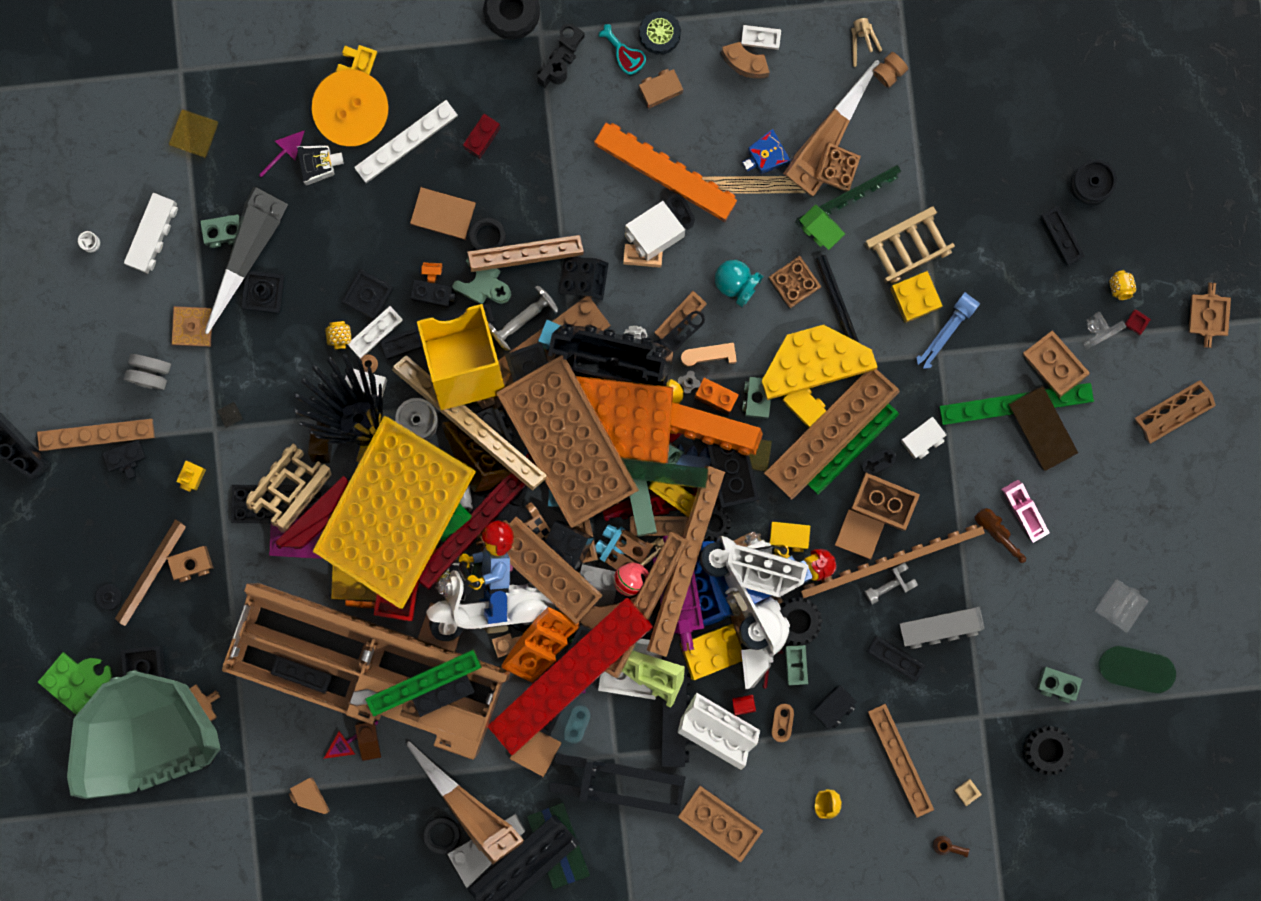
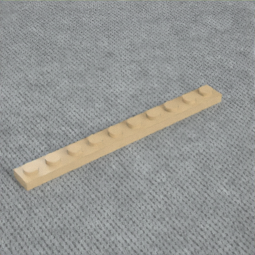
M407 355L393 366L392 371L532 491L546 479L547 475L465 405L441 410L431 376Z

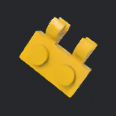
M359 45L358 50L344 46L343 56L354 58L351 68L338 64L336 71L358 70L370 75L377 51Z

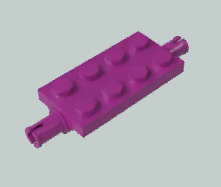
M663 536L664 543L668 536ZM693 572L674 634L678 633L680 635L682 652L688 651L686 643H688L689 651L695 650L691 632L704 629L695 572ZM666 584V586H665V588H664V590H663V592H662V594H661V596H660V598H659V599H660V605H661V603H662V600H663V597H664V594H665V591H666L667 584Z

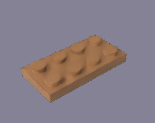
M702 786L698 787L678 816L679 819L739 862H742L763 832L762 829Z

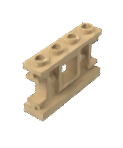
M292 444L290 448L287 447L283 451L282 458L271 466L269 474L261 478L257 489L251 491L246 498L248 509L253 510L256 514L262 506L275 514L271 519V523L277 526L278 530L282 533H285L332 475L330 468L325 464L321 465L319 461L313 468L300 461L304 453L295 444ZM291 460L298 466L294 473L286 469ZM304 472L313 476L307 485L306 482L300 479ZM286 477L298 484V487L289 498L276 490ZM267 490L275 496L270 503L262 499ZM281 501L290 506L284 514L276 508Z

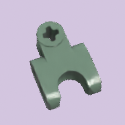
M497 268L476 271V277L472 282L463 283L457 280L451 286L454 291L478 304H483L486 298L499 304H505L511 298V291L508 285L497 279L501 272ZM504 289L505 295L498 297L497 291Z

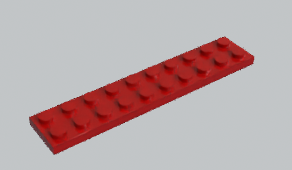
M626 598L488 725V728L512 756L515 755L649 632L653 625L632 601Z

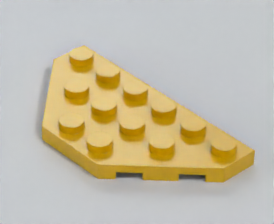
M820 325L788 334L761 383L767 400L876 370L877 364L872 349L825 325Z

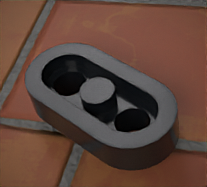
M680 194L670 195L667 199V207L685 230L691 229L694 225L695 217L686 200ZM678 201L680 205L674 207L672 203ZM688 218L689 222L684 224L681 220Z

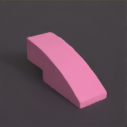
M1016 480L1001 489L1032 542L1049 534L1042 517L1022 482Z

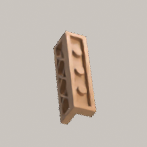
M1200 380L1137 416L1135 421L1144 431L1146 440L1151 444L1216 405L1212 393ZM1199 388L1203 391L1199 395H1192ZM1186 399V402L1182 405L1176 404L1178 400ZM1163 409H1170L1166 414H1159ZM1147 418H1153V421L1147 425L1142 422Z

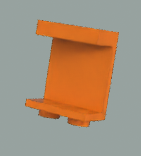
M704 378L694 399L729 416L739 394Z

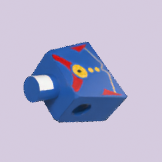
M772 129L748 148V153L751 157L742 161V164L747 172L757 167L760 174L786 166L790 164L791 160Z

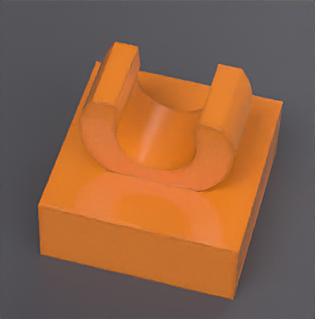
M423 262L422 274H428L427 282L435 283L436 275H441L442 263Z

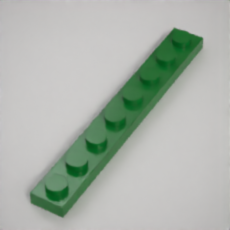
M1091 383L1076 385L1060 398L1052 389L1046 390L1054 408L1094 402ZM1027 393L939 406L942 425L1013 415L1008 404Z

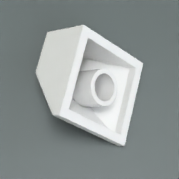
M762 649L741 650L745 689L754 688L771 667L773 656L770 657L768 654H765Z

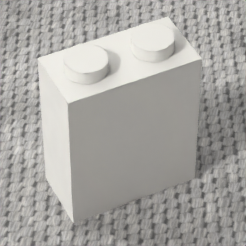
M664 201L626 224L624 234L630 243H634L639 256L649 261L684 238L685 229Z

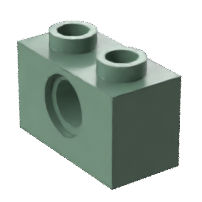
M750 377L749 382L745 381L744 393H747V401L743 400L742 412H745V417L769 418L771 399L767 400L761 383L763 378ZM754 393L761 394L762 401L755 403L752 400V395Z

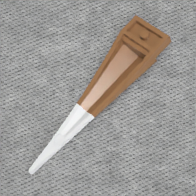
M878 60L869 67L793 156L792 162L783 173L808 195L813 197L823 184V182L814 179L825 144L831 143L839 146L850 119L873 76L872 70L879 64Z
M407 742L408 748L478 850L482 851L492 864L523 843L524 840L510 824L460 787L411 742Z

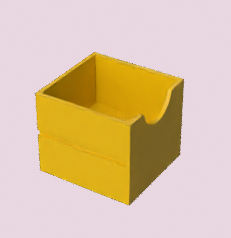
M483 304L467 308L462 316L454 320L438 321L434 318H427L417 321L432 383L441 410L498 396L497 392L505 388Z

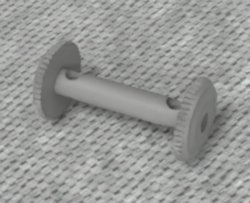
M535 287L541 296L540 299L508 322L502 330L496 331L490 323L488 324L491 335L505 351L511 350L504 341L506 337L513 334L540 313L543 307L549 306L555 314L558 312L555 302L542 287Z

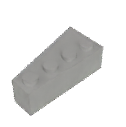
M516 814L504 820L520 836L525 832ZM472 839L447 854L466 888L492 864L484 853L478 850Z

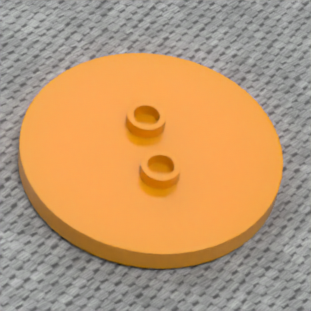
M349 69L337 71L326 77L314 93L312 115L315 124L327 139L343 146L365 144L381 132L387 121L389 106L386 93L380 83L365 72Z

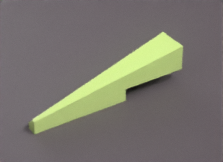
M632 650L622 672L640 686L642 684L653 691L652 695L655 697L659 695L667 701L666 705L671 707L683 683L685 667Z

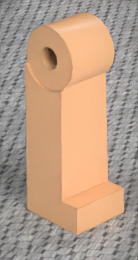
M734 343L688 349L681 355V362L686 367H693L696 363L728 359V364L737 362Z

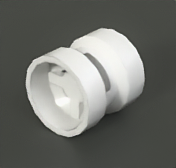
M85 231L79 235L78 244L86 252L92 253L99 249L100 239L94 233Z

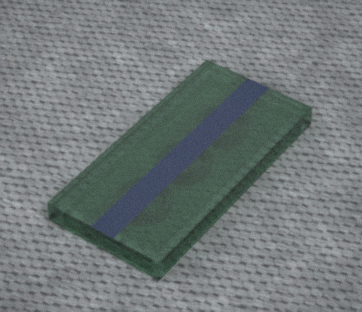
M564 803L527 816L534 833L555 814L576 838ZM579 845L547 872L553 889L590 876Z

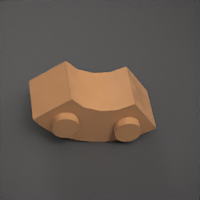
M741 42L722 47L721 53L725 61L735 72L749 78L760 79L769 77L770 72L764 54L755 55L749 53L743 48Z

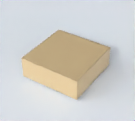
M968 779L954 790L965 806L981 796V793L971 779Z

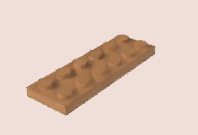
M515 517L509 524L514 535L512 548L507 552L510 557V564L577 624L603 595L518 517Z

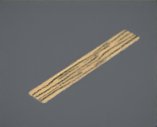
M786 176L702 178L706 182L712 181L719 186L718 189L723 192L806 193Z

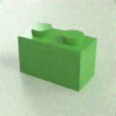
M816 204L800 219V222L804 225L802 230L808 236L813 235V240L820 247L824 245L828 250L845 235L842 229Z

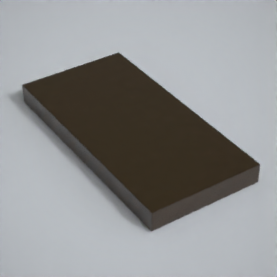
M1043 386L1008 404L1044 471L1078 454Z

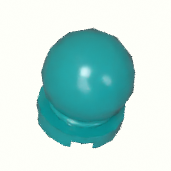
M736 259L728 260L717 268L715 284L723 295L737 297L736 304L743 307L756 291L754 290L755 286L761 283L764 276L759 272L751 274L750 268L744 262Z

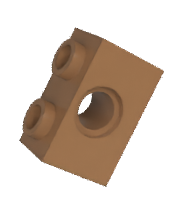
M207 546L195 548L167 558L173 579L180 582L190 580V576L198 574V577L209 574V570L213 569ZM192 559L195 561V568L188 570L186 564Z

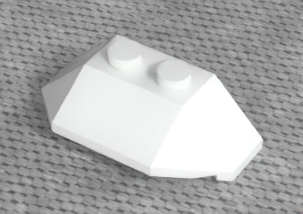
M732 544L727 562L741 587L780 597L801 586L804 583L808 569L807 564Z

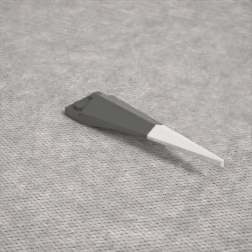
M254 186L243 208L232 251L205 328V334L210 332L280 224V219L288 206L287 203Z

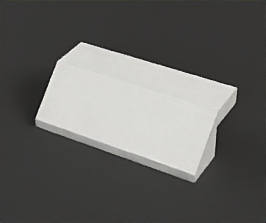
M696 693L681 717L678 733L742 770L746 766L748 752L758 743L760 730Z

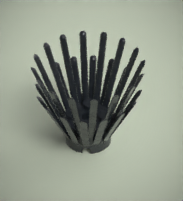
M344 354L343 359L347 366L345 372L352 385L353 392L334 360L328 357L327 361L334 371L330 376L340 391L316 365L312 367L313 371L329 389L322 383L318 384V389L305 378L301 379V383L331 407L313 396L309 399L298 393H295L294 396L296 399L334 420L297 408L294 409V412L338 430L306 422L298 423L301 426L313 429L309 433L316 434L315 437L318 439L334 440L328 441L327 443L329 444L356 443L359 446H369L383 419L384 397H382L381 383L379 384V395L377 397L375 375L372 373L371 367L368 366L370 393L362 360L358 357L357 363L366 395L365 398L350 360Z

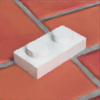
M744 25L741 44L742 46L779 50L781 30Z

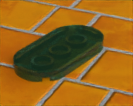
M1114 646L1105 651L1099 661V669L1102 676L1108 682L1151 693H1163L1173 686L1176 679V669L1172 661L1165 656Z

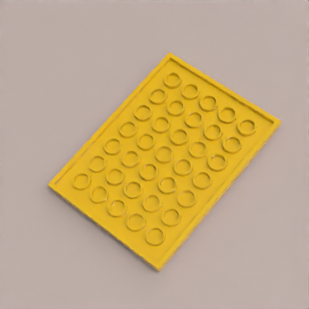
M384 416L313 552L398 608L403 609L476 471L391 418Z

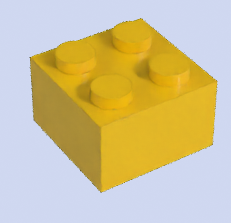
M928 271L892 285L890 288L905 323L942 307Z

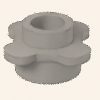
M688 371L687 375L678 378V383L682 385L685 393H690L692 389L698 388L701 384L696 379L693 371Z

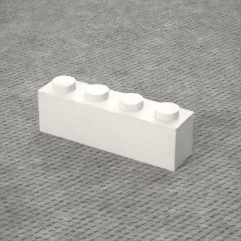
M155 193L152 194L124 261L125 265L147 274L150 270L154 269L156 264L154 259L156 254L162 250L164 235L167 236L170 231V220L176 216L178 211L175 201Z

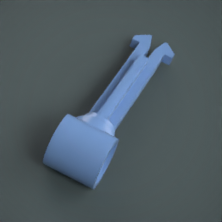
M964 292L954 306L955 311L924 354L917 356V364L919 365L932 351L923 369L931 368L930 362L965 318L969 319L980 303Z

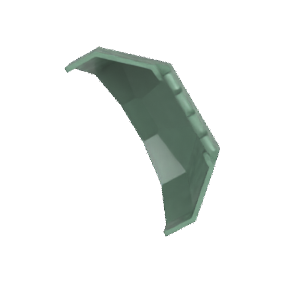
M136 670L127 672L123 677L111 678L110 682L101 685L73 719L67 772L70 795L90 799L130 794L136 792L138 787L142 791L153 787L155 784L159 785L171 780V777L175 779L188 774V771L191 773L202 769L212 762L221 749L217 730L186 684L141 673Z

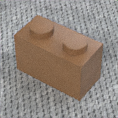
M669 69L663 70L658 73L659 76L653 79L648 77L641 81L642 84L639 85V90L648 109L683 94V88L674 69L671 71Z

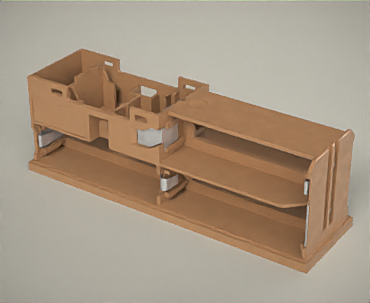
M260 583L246 585L244 592H246L247 598L223 663V672L336 710L372 725L374 720H380L382 715L437 735L434 743L435 747L472 760L479 754L502 685L509 679L511 672L479 660L482 668L467 674L469 680L493 689L494 694L488 693L487 704L463 697L420 717L413 700H409L373 717L365 698L410 678L379 667L384 651L431 667H436L462 654ZM261 607L364 643L359 659L256 624ZM249 645L349 680L351 682L345 697L329 691L325 694L272 675L269 670L243 662L247 646ZM360 713V714L366 715V716H368L369 718L364 717V716H361V715H358V714Z

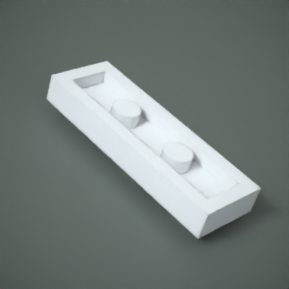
M389 306L352 339L348 345L361 359L380 340L384 339L403 319Z

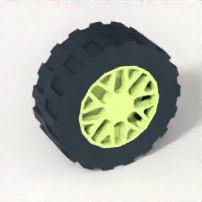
M651 12L650 15L645 16V19L642 20L639 28L640 42L648 52L655 53V55L670 53L677 47L680 41L681 27L679 21L669 12Z

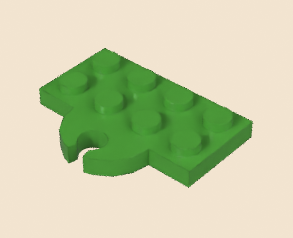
M63 652L38 683L77 715L101 685L110 682L109 680L113 675L109 665L104 667L102 675H97L94 672L95 666L102 663L103 660L89 658L77 664Z

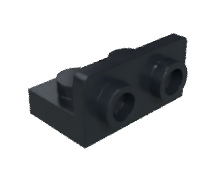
M493 404L475 412L480 419L509 443L512 442L510 436L513 435L510 425L505 426L503 419L506 416L502 407L498 409L497 405Z

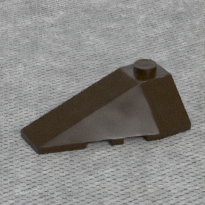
M452 421L441 424L455 458L476 471L469 484L474 492L490 490L512 474Z

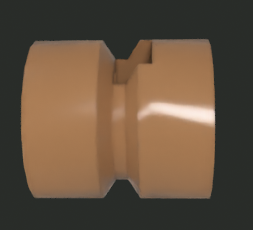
M891 52L884 58V63H879L872 72L884 86L890 88L897 81L896 77H901L909 69L896 53Z

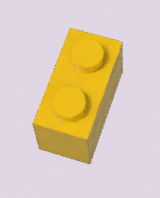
M810 389L788 394L782 402L808 428L826 412L824 409L825 404L819 398L815 400L810 395L812 393Z
M771 522L769 543L771 546L786 545L792 548L793 552L803 553L804 549H808L810 526Z

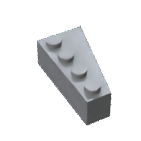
M980 606L900 624L904 645L910 646L911 649L922 647L921 643L929 642V645L941 643L940 639L948 638V641L960 639L959 635L967 634V637L976 636L978 631L985 629Z

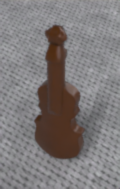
M981 509L975 515L977 524L986 529L995 541L1002 543L1012 556L1018 558L1020 563L1026 562L1025 555L1009 540L1010 531L1000 524L1002 518L996 516L991 509Z

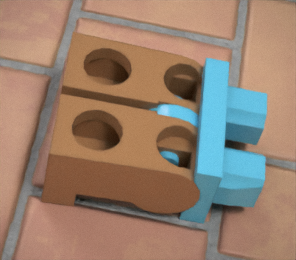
M608 525L602 535L611 541L607 544L599 540L595 547L596 552L601 555L600 560L617 570L628 563L641 564L647 558L654 545L637 538L621 526L617 529L614 526Z

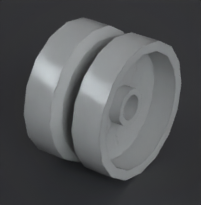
M130 354L128 364L139 370H126L123 380L144 388L165 390L167 380L156 374H169L171 364L142 355Z
M411 398L404 401L398 407L395 415L397 423L425 440L430 439L436 433L439 426V417L435 408L428 401L421 398ZM416 416H419L420 422L418 423L414 422V420H416Z

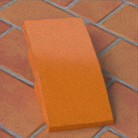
M547 607L517 641L504 660L502 668L533 683L556 661V655L568 644L567 638L579 628V622L575 624L568 616Z

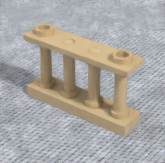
M934 206L865 241L864 244L867 250L871 248L874 251L876 250L889 275L884 279L885 284L888 282L894 284L901 280L900 276L940 255L944 258L952 253L951 250L955 245L952 243L946 246L933 221V216L937 213ZM922 222L924 225H927L940 249L931 255L916 230V225ZM904 231L910 233L923 258L914 264L900 240V233ZM890 240V242L894 243L906 268L898 272L895 271L882 247L884 246L883 242Z

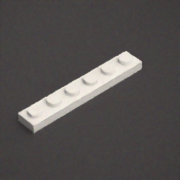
M445 100L354 168L365 183H368L458 117L448 101Z

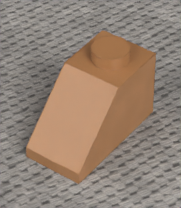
M313 777L290 788L291 793H289V796L294 804L297 803L300 807L323 814L330 812Z

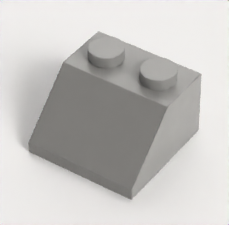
M582 564L580 575L603 595L594 606L613 604L616 594L613 578L616 571Z

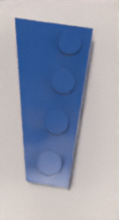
M715 541L702 543L694 568L704 627L734 616L726 601L728 594L725 592L729 587L725 577L710 576L701 568L700 554L703 548Z

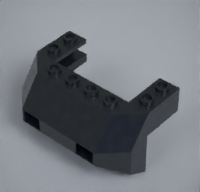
M564 324L552 333L548 356L552 357L555 354L556 359L563 355V359L568 361L575 376L669 386L673 351L653 342L650 338L637 339L634 338V335L623 333V335L615 334L616 331L604 329L602 331L593 325L572 326ZM583 357L599 360L600 362L596 363L583 360ZM636 369L642 370L643 373L636 372Z

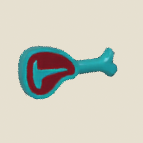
M605 24L604 29L599 32L598 36L607 38L616 48V59L621 70L627 75L636 74L646 63L645 54L641 50L630 49L625 44H622L612 33L611 25Z

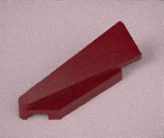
M344 476L341 477L275 542L278 549L282 547L302 549L325 529L349 481Z

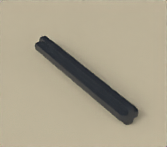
M826 255L819 256L816 261L845 336L859 342Z

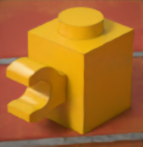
M185 461L176 482L181 483L180 488L189 492L191 489L197 490L206 469Z

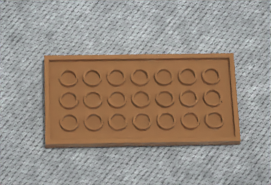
M563 355L497 392L536 466L547 475L545 482L571 528L639 491L568 361L563 359Z

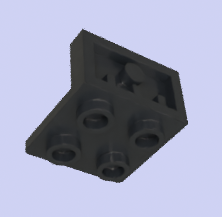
M565 258L559 293L562 295L587 296L595 300H603L609 263L597 258Z

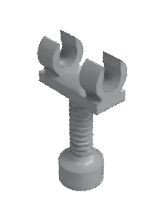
M905 562L891 570L895 580H891L876 590L869 588L864 591L871 605L879 601V595L881 596L900 585L904 593L918 586L915 579L906 584L903 582L900 573L908 569Z

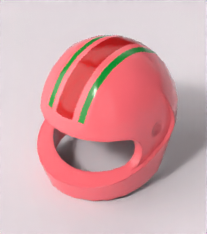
M625 564L618 568L614 574V587L625 596H635L643 586L641 574L644 575L646 580L649 572L640 564Z

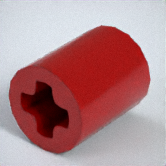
M753 695L732 698L735 716L756 712Z

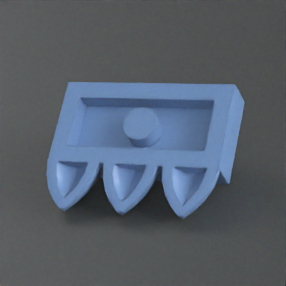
M679 444L677 447L684 453L670 473L680 474L690 469L693 476L702 477L705 466H710L711 463L708 448H704L698 457L694 446L690 447L685 455L683 446Z

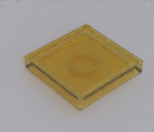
M182 109L169 145L206 158L218 126V121Z

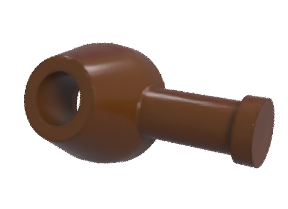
M938 836L933 841V849L939 855H946L952 852L966 858L968 857L969 848L953 845L946 836ZM943 842L947 845L944 850L940 849V844Z

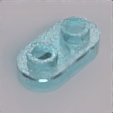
M576 706L572 710L564 731L565 739L568 742L577 743L583 738L590 719V711L587 707ZM582 711L584 713L583 719L577 717L578 712ZM571 730H576L578 735L572 737L570 735Z

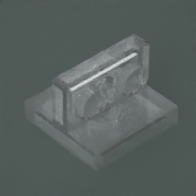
M1099 311L1087 319L1088 329L1092 334L1095 333L1096 336L1083 344L1088 350L1126 328V325L1122 320L1109 328Z
M1116 579L1095 612L1128 633L1149 600L1141 596L1134 587L1129 588Z

